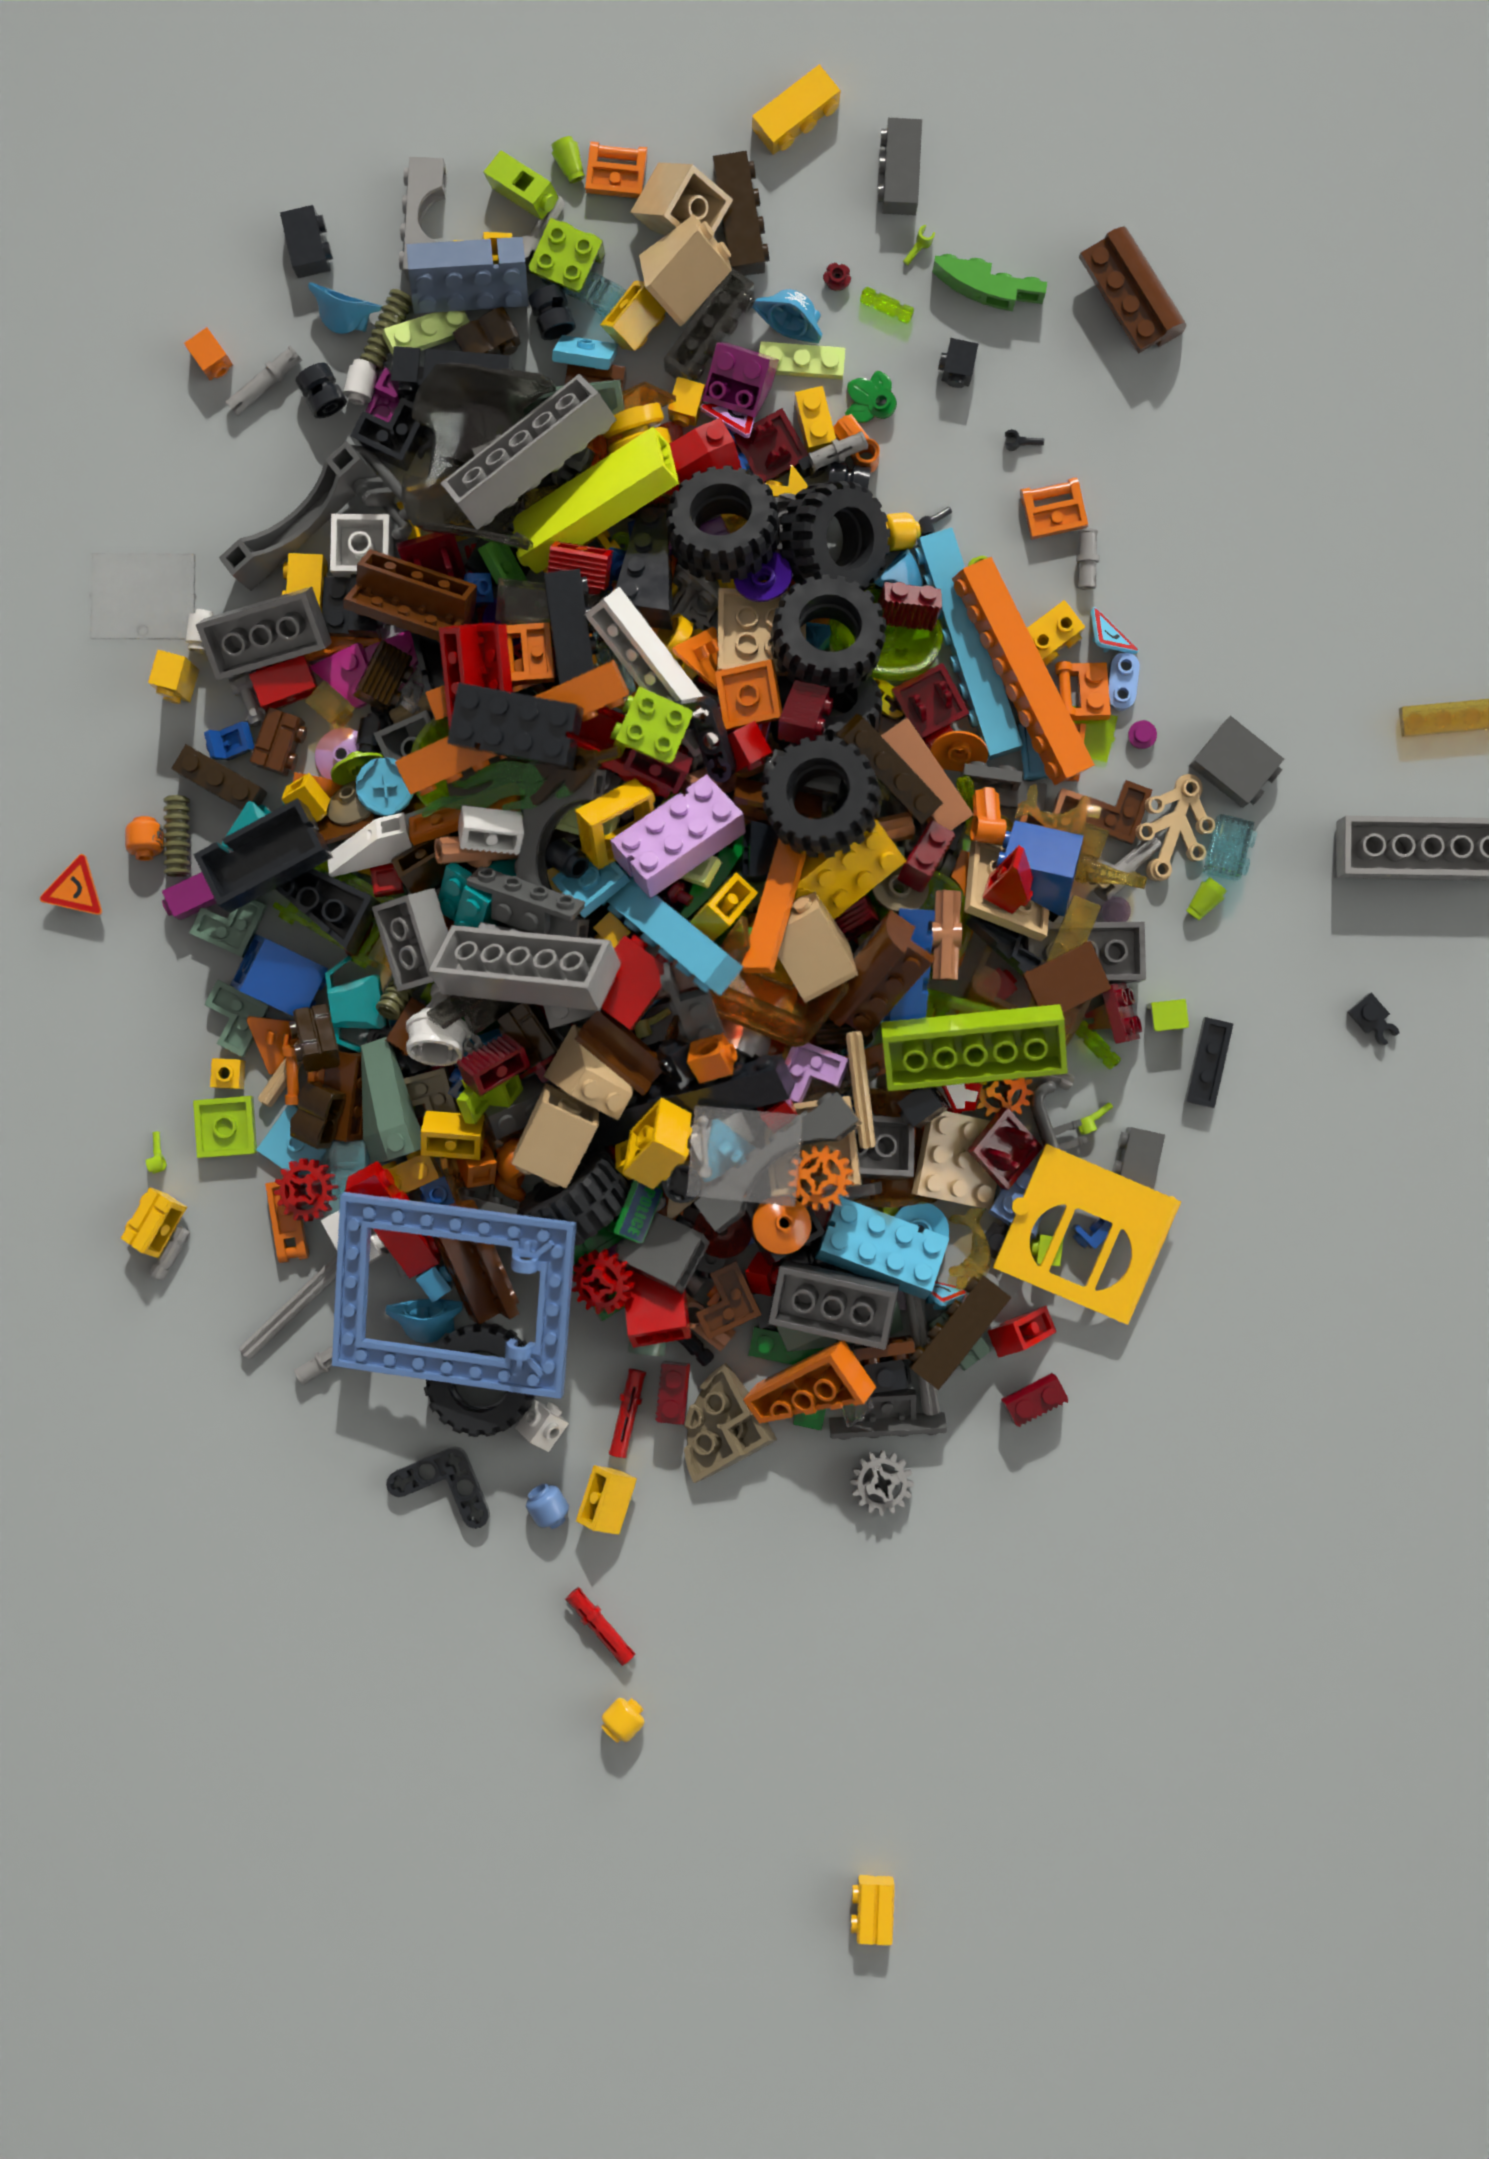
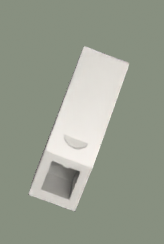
M404 812L373 820L331 851L333 858L328 860L329 876L344 875L392 863L391 859L413 847L414 845L409 840V825Z

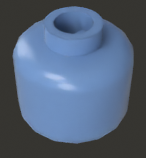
M544 1483L529 1492L526 1509L538 1527L554 1529L565 1522V1516L569 1511V1504L557 1486H548L547 1483Z

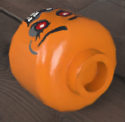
M135 817L125 828L126 851L136 856V859L139 861L153 860L154 856L159 855L164 850L163 826L156 822V819L153 817Z

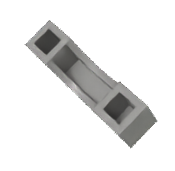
M409 157V168H404V185L408 187L407 196L403 195L402 212L406 214V222L401 223L400 228L401 241L404 242V251L399 252V268L404 271L407 280H409L406 244L437 242L429 238L422 231V220L426 211L434 203L446 199L447 168L444 158Z

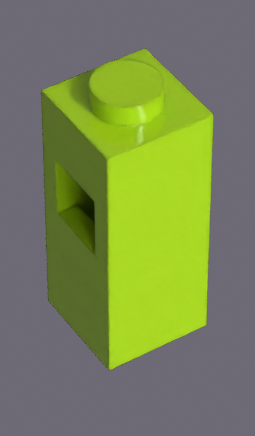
M502 150L499 151L483 171L493 190L541 221L554 208L559 199L549 180Z

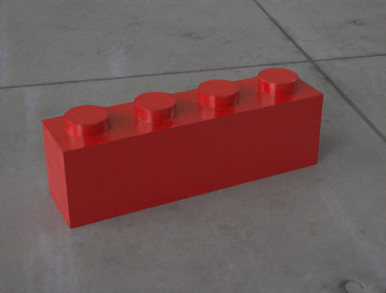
M378 1161L348 1176L345 1192L409 1200L407 1194L404 1191H399L394 1184L391 1172L387 1168L384 1169ZM373 1228L409 1279L440 1263L441 1255L432 1236Z

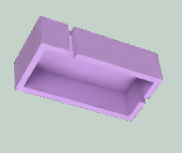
M705 775L686 788L685 796L680 792L611 839L615 860L630 877L633 876L636 884L650 899L746 833L742 811L708 775Z

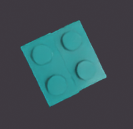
M498 860L488 867L500 873L516 877L514 871L515 860ZM450 863L446 866L438 896L442 914L454 921L453 926L478 928L481 922L499 926L502 922L491 919L492 894L467 886V878L472 873L460 865Z

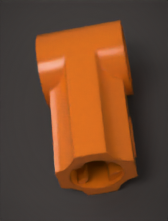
M852 414L845 415L839 419L833 426L835 437L838 441L862 431L868 444V449L850 455L854 461V466L871 467V472H874L879 464L880 447L878 443L868 437ZM864 452L871 453L874 457L872 459L865 460L862 459L860 455Z
M991 787L975 790L972 796L974 817L970 827V839L974 842L1001 845L1006 835V821L1001 819L999 793Z

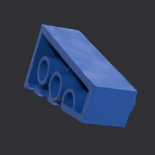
M899 908L897 914L915 926L911 941L931 954L933 943L932 921L934 922L935 911ZM930 967L884 1017L883 1022L926 1018L927 984H929Z

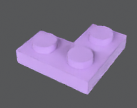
M795 1038L785 1061L795 1082L790 1099L792 1102L802 1103L812 1078L840 1088L849 1067V1058Z

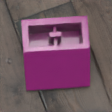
M717 342L702 401L756 417L772 388L779 359L727 342Z

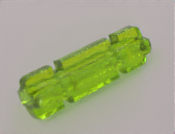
M868 286L863 289L860 296L862 304L869 307L873 305V309L893 318L897 316L899 321L906 324L911 321L914 314L913 307L907 304L900 305V301L881 292L877 294L875 293L876 290Z
M965 775L957 779L956 785L959 794L973 813L972 796L974 794V784L971 777ZM974 815L966 820L965 825L967 827H971Z
M1086 1021L1079 1022L1074 1027L1073 1032L1079 1038L1084 1039L1083 1043L1098 1059L1102 1058V1063L1111 1070L1120 1063L1121 1058L1115 1052L1110 1051L1111 1047L1096 1031L1092 1032L1088 1029L1089 1024Z

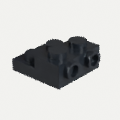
M351 574L350 578L324 577L322 615L329 635L332 637L380 638L381 629H385V623L343 609V599L357 584V574Z

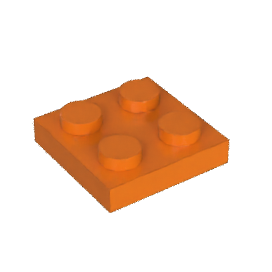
M772 659L715 672L722 719L727 732L740 729L753 721H756L757 725L779 720L782 706L775 663Z

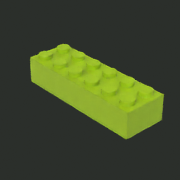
M1060 1004L881 1022L888 1091L1068 1074L1065 1023Z

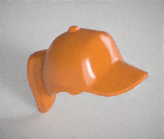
M511 1138L501 1148L496 1149L497 1155L495 1160L498 1173L496 1174L494 1185L503 1195L521 1202L526 1196L525 1191L521 1188L525 1174L517 1170L515 1165L512 1164L513 1154L520 1138Z

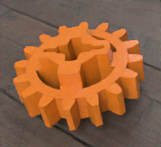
M1018 1078V1080L1014 1081L1010 1079L991 1081L988 1088L982 1089V1083L978 1097L979 1103L976 1105V1109L984 1107L986 1109L985 1117L990 1116L991 1113L996 1115L1000 1109L991 1106L986 1101L987 1098H992L998 1102L1000 1108H1009L1011 1112L1014 1111L1016 1114L1021 1115L1022 1110L1020 1106L1030 1105L1025 1097L1033 1095V1091L1027 1089V1085L1033 1082L1032 1079ZM998 1081H1001L1002 1085L1008 1086V1091L1004 1092L1005 1097H1002L1001 1093H995L994 1088L999 1086ZM1020 1090L1018 1100L1012 1105L1011 1097L1015 1091Z
M815 1145L812 1146L811 1154L804 1150L801 1151L803 1159L801 1161L793 1160L797 1169L789 1170L788 1174L795 1177V1180L788 1183L791 1188H797L793 1194L794 1198L804 1197L801 1204L805 1207L812 1202V1209L814 1211H818L820 1205H823L825 1210L830 1211L832 1202L841 1206L839 1198L841 1196L849 1198L850 1196L845 1190L846 1187L854 1186V1182L848 1179V1176L854 1174V1170L845 1168L850 1162L849 1159L842 1158L839 1160L841 1152L836 1149L830 1154V1147L827 1145L823 1147L822 1152ZM817 1160L814 1166L805 1169L811 1162ZM831 1161L838 1166L840 1175L832 1172ZM823 1171V1174H825L828 1177L827 1181H821V1184H819V1182L815 1180V1177L821 1176ZM802 1181L810 1184L811 1196L804 1189ZM834 1187L837 1188L833 1194L826 1197V1193Z

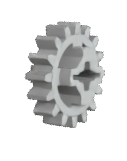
M881 1450L879 1457H875L870 1452L869 1461L862 1458L859 1459L862 1465L861 1469L853 1467L852 1471L858 1476L857 1478L850 1479V1483L858 1488L854 1489L852 1494L853 1496L861 1495L858 1504L861 1507L867 1503L869 1513L878 1508L879 1514L883 1516L885 1509L889 1508L890 1512L894 1514V1506L898 1504L904 1508L903 1497L911 1498L912 1496L907 1490V1487L914 1486L913 1481L907 1480V1477L912 1475L911 1469L903 1470L906 1461L902 1459L897 1463V1455L894 1452L889 1458L886 1457L884 1450ZM881 1464L891 1465L897 1471L889 1472L882 1469ZM871 1468L872 1474L869 1480L863 1483L865 1473ZM877 1471L880 1472L885 1480L890 1479V1481L886 1482L887 1494L884 1493L880 1486H874L878 1483ZM901 1482V1488L898 1494L893 1498L892 1492L895 1488V1485H898ZM876 1494L882 1497L884 1502L875 1501L867 1495Z

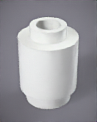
M354 359L353 365L349 366L343 391L350 403L363 406L372 400L377 378L376 366L367 360Z
M195 609V613L189 614L186 633L188 650L206 654L196 624L204 618L213 616L212 611Z

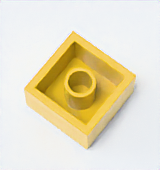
M660 1098L630 1130L623 1174L651 1189H654L662 1180L666 1181L672 1170L678 1164H683L688 1156L687 1142L692 1132V1127H690L692 1113Z

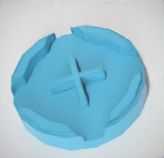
M394 758L370 760L361 768L356 778V793L359 802L366 810L375 815L390 816L400 813L409 805L414 795H410L395 764L397 760Z

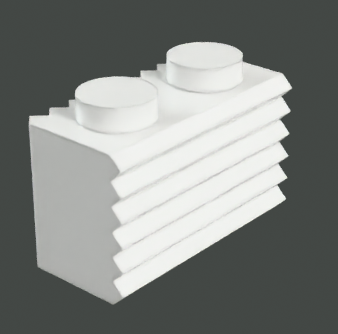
M462 806L458 822L460 848L462 850L464 848L468 850L473 849L474 851L478 849L480 852L482 850L486 852L490 850L492 853L496 851L497 853L503 852V854L508 852L510 855L512 853L518 855L524 835L522 812Z

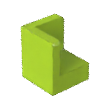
M1186 999L1147 1004V1010H1151L1154 1031H1174L1189 1028Z

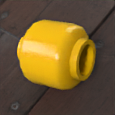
M908 512L887 514L888 521L886 522V527L890 529V537H888L887 545H890L889 552L904 551L907 548L912 549L921 534L919 523Z
M621 1697L617 1698L603 1713L601 1719L604 1724L601 1728L615 1742L618 1743L620 1740L629 1742L645 1723L641 1715L644 1709L632 1697L629 1701Z

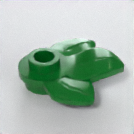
M877 370L872 375L871 380L856 378L848 382L847 390L854 403L846 410L845 415L852 414L858 423H867L874 417L880 419L891 417L896 410L897 400L891 392L892 382L888 375ZM887 400L885 405L878 406L879 402Z

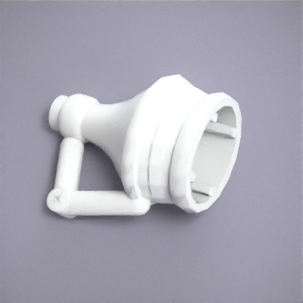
M434 983L430 991L431 1002L423 1010L412 1015L406 1022V1031L409 1036V1040L406 1043V1051L411 1058L418 1062L434 1066H447L455 1064L458 1059L461 1060L463 1058L464 1042L475 1035L484 1015L477 998L441 994L436 983ZM452 999L475 1007L467 1024L455 1012L451 1005Z

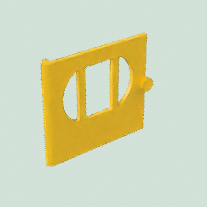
M1045 1144L1023 1197H1017L1012 1202V1211L1015 1213V1216L993 1268L1113 1318L1120 1323L1129 1325L1181 1201L1173 1196H1167ZM1065 1204V1210L1041 1265L1038 1266L1030 1250L1032 1228L1044 1212L1052 1207ZM1077 1208L1107 1220L1112 1224L1085 1286H1080L1049 1272ZM1123 1229L1131 1247L1129 1266L1125 1274L1115 1284L1102 1290H1095L1120 1230Z

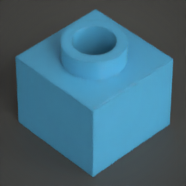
M437 1264L416 1277V1281L432 1303L451 1291L453 1287L452 1279L445 1265L440 1267Z

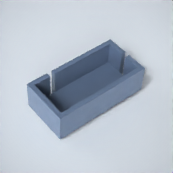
M523 237L497 238L499 264H493L491 239L406 244L414 314L529 306Z

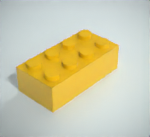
M874 817L876 825L873 831L864 832L866 840L860 845L856 842L851 844L850 848L852 851L843 854L842 850L834 852L835 857L825 858L824 853H819L818 858L806 855L793 903L798 898L807 896L815 891L833 919H836L904 864L906 860Z

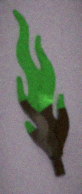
M577 746L573 769L549 764H527L516 761L492 763L466 780L454 781L451 784L453 787L469 789L488 780L495 781L488 788L468 796L440 797L432 801L421 815L423 818H426L439 809L453 808L461 810L462 806L488 808L503 798L515 795H527V797L521 801L507 803L502 806V809L509 811L529 809L547 800L564 783L555 794L556 798L563 799L576 792L595 770L602 767L601 763L621 758L622 751L619 746L602 751L587 750Z

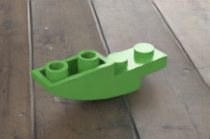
M952 254L935 255L932 273L954 291L971 300L1008 311H1013L1016 301L1043 303L1047 282L1041 281L1037 277H1025L1022 279L1012 277L1008 273L993 275L991 274L992 263H988L981 258L966 260L959 259Z

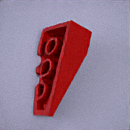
M721 417L691 430L670 443L679 484L654 500L664 499L665 496H671L675 490L679 491L678 486L685 479L688 481L692 479L691 475L698 471L704 473L707 472V468L714 466L716 469H723V466H732L733 470L741 468L735 442Z

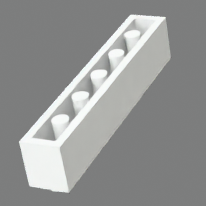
M620 587L584 614L640 687L673 702L703 696ZM699 708L693 713V716L698 713H705L707 716L709 713L707 710ZM686 730L682 742L695 758L701 754L694 730ZM707 733L708 742L714 745L719 740L718 737L713 733Z

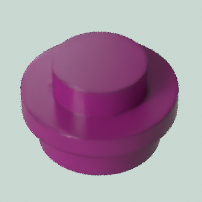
M1139 720L1129 728L1128 740L1137 749H1147L1157 739V730L1149 721Z

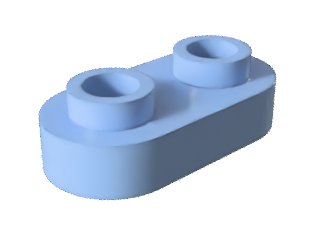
M1122 652L1117 654L1109 666L1110 707L1116 711L1127 710L1136 700L1140 665L1137 657L1131 653ZM1127 662L1130 665V670H1123L1121 663ZM1119 690L1125 691L1127 698H1119L1117 692Z

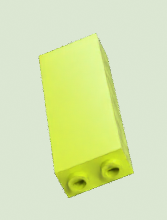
M651 427L513 517V537L517 543L518 551L516 555L520 563L525 567H530L538 574L548 567L549 549L555 541L583 545L678 485L679 481L670 444L654 427Z

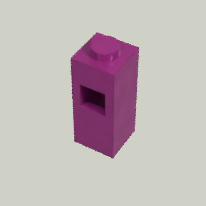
M202 872L162 891L165 898L162 900L165 911L169 916L173 915L174 918L179 920L198 913L201 907L206 909L217 904Z

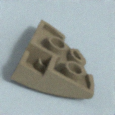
M727 1363L714 1370L699 1387L701 1392L695 1403L690 1405L684 1427L688 1432L687 1446L684 1447V1454L693 1483L702 1481L728 1468L777 1440L768 1422L759 1424L743 1401L749 1392Z

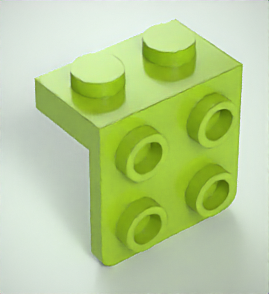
M550 218L531 259L529 270L532 274L574 292H580L594 262L601 264L605 255L603 240L592 233L578 230L566 222Z
M639 686L635 696L629 695L622 712L627 715L623 724L617 721L610 738L615 740L613 747L619 746L622 754H624L626 747H629L660 762L670 764L673 762L693 713L689 708Z

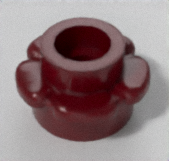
M832 263L827 266V271L823 274L824 283L833 291L845 289L851 282L848 266L845 264L838 265V263ZM839 274L840 278H835V275Z

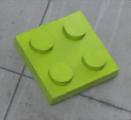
M253 1096L193 1100L197 1158L257 1154Z

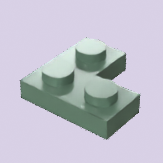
M253 900L231 912L228 919L201 907L189 933L244 958L268 905Z
M218 979L204 1004L229 1017L216 1044L245 1058L254 1040L246 1019L248 1016L265 1018L271 1006Z

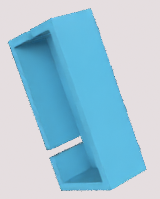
M840 1197L842 1205H833L825 1228L826 1233L822 1236L815 1259L863 1277L899 1284L900 1291L925 1300L933 1290L949 1237L928 1229H924L920 1233L918 1232L919 1226Z

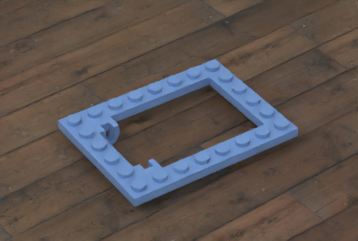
M343 1192L340 1195L332 1366L561 1399L564 1395L576 1222ZM371 1228L512 1247L511 1268L513 1271L523 1274L540 1271L535 1342L529 1341L525 1347H518V1340L510 1339L506 1342L505 1358L365 1338ZM524 1257L532 1258L531 1260H523Z

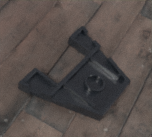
M1049 910V920L1054 922L1059 915ZM968 913L965 924L1022 977V974L1027 970L1045 963L1046 960L1020 947L1023 934Z

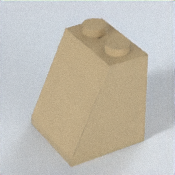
M658 162L630 213L650 230L662 235H667L693 214L701 223L703 221L707 222L713 233H715L733 199L693 164Z
M694 214L639 255L645 288L680 327L687 322L732 271L729 261L731 253L722 241L718 243L714 239V233L708 223L705 221L701 223Z
M814 891L807 896L798 898L792 904L778 957L806 1003L857 976L858 973L847 938L816 892Z
M573 1024L544 1077L572 1097L618 1120L633 1095L631 1086L575 1041L574 1038L581 1028Z
M545 1083L514 1151L512 1164L524 1174L531 1175L533 1173L542 1177L544 1182L553 1187L562 1186L567 1189L598 1127L599 1110L572 1097L565 1091Z

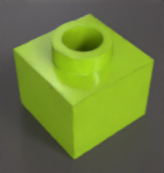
M1037 1234L1036 1240H1031L1030 1250L1037 1264L1042 1263L1053 1236ZM1063 1239L1053 1260V1266H1060Z

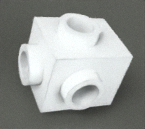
M535 1400L515 1429L531 1444L549 1452L569 1423L560 1416L563 1411L551 1402L545 1405Z

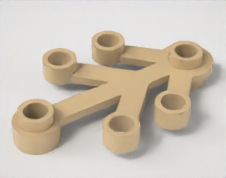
M1193 774L1180 776L1176 780L1173 790L1160 796L1149 797L1145 801V809L1150 814L1160 813L1165 805L1177 801L1174 812L1151 823L1140 824L1135 830L1136 837L1139 840L1147 841L1151 840L1155 833L1168 828L1158 858L1152 859L1146 866V874L1152 881H1164L1170 877L1172 872L1170 859L1179 833L1187 849L1186 856L1190 861H1200L1206 856L1205 847L1197 843L1186 817L1188 807H1190L1197 821L1195 828L1198 833L1203 835L1210 834L1214 831L1216 824L1214 819L1208 817L1199 799L1203 786L1200 779ZM1188 783L1192 785V793H1188L1186 790ZM1153 800L1158 802L1157 810H1154L1151 806ZM1204 820L1207 821L1209 825L1207 831L1204 830L1202 827V823ZM1143 827L1149 830L1147 837H1144L1142 834ZM1195 847L1199 850V856L1197 858L1193 855V849ZM1160 864H1162L1165 868V872L1163 874H1160L1158 872V866Z

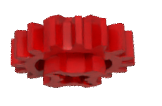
M301 1158L299 1163L297 1161L289 1162L290 1169L280 1170L284 1176L283 1179H275V1183L280 1185V1189L274 1191V1194L281 1195V1200L277 1202V1205H285L286 1209L283 1214H293V1220L295 1221L304 1219L305 1222L313 1221L314 1217L316 1219L323 1218V1211L332 1210L329 1201H337V1197L332 1195V1190H336L339 1187L338 1185L331 1184V1180L336 1177L335 1174H327L329 1166H319V1160L311 1159L309 1162L308 1158ZM304 1170L311 1172L310 1174H306V1176L298 1174ZM307 1203H308L309 1205H313V1206H314V1207L311 1208V1209H303V1208H301L302 1206L306 1205Z
M594 1249L588 1255L584 1254L578 1259L579 1262L573 1265V1270L576 1273L572 1275V1281L576 1282V1285L571 1288V1291L579 1292L580 1296L577 1298V1302L583 1300L587 1302L586 1310L594 1306L596 1314H600L604 1309L610 1314L616 1308L619 1310L625 1305V1301L631 1298L632 1294L628 1290L632 1289L635 1283L628 1281V1278L633 1275V1271H625L624 1267L628 1262H618V1253L610 1257L608 1249H604L600 1253ZM595 1264V1267L588 1272L589 1266ZM615 1291L617 1292L615 1297L608 1299L610 1294Z

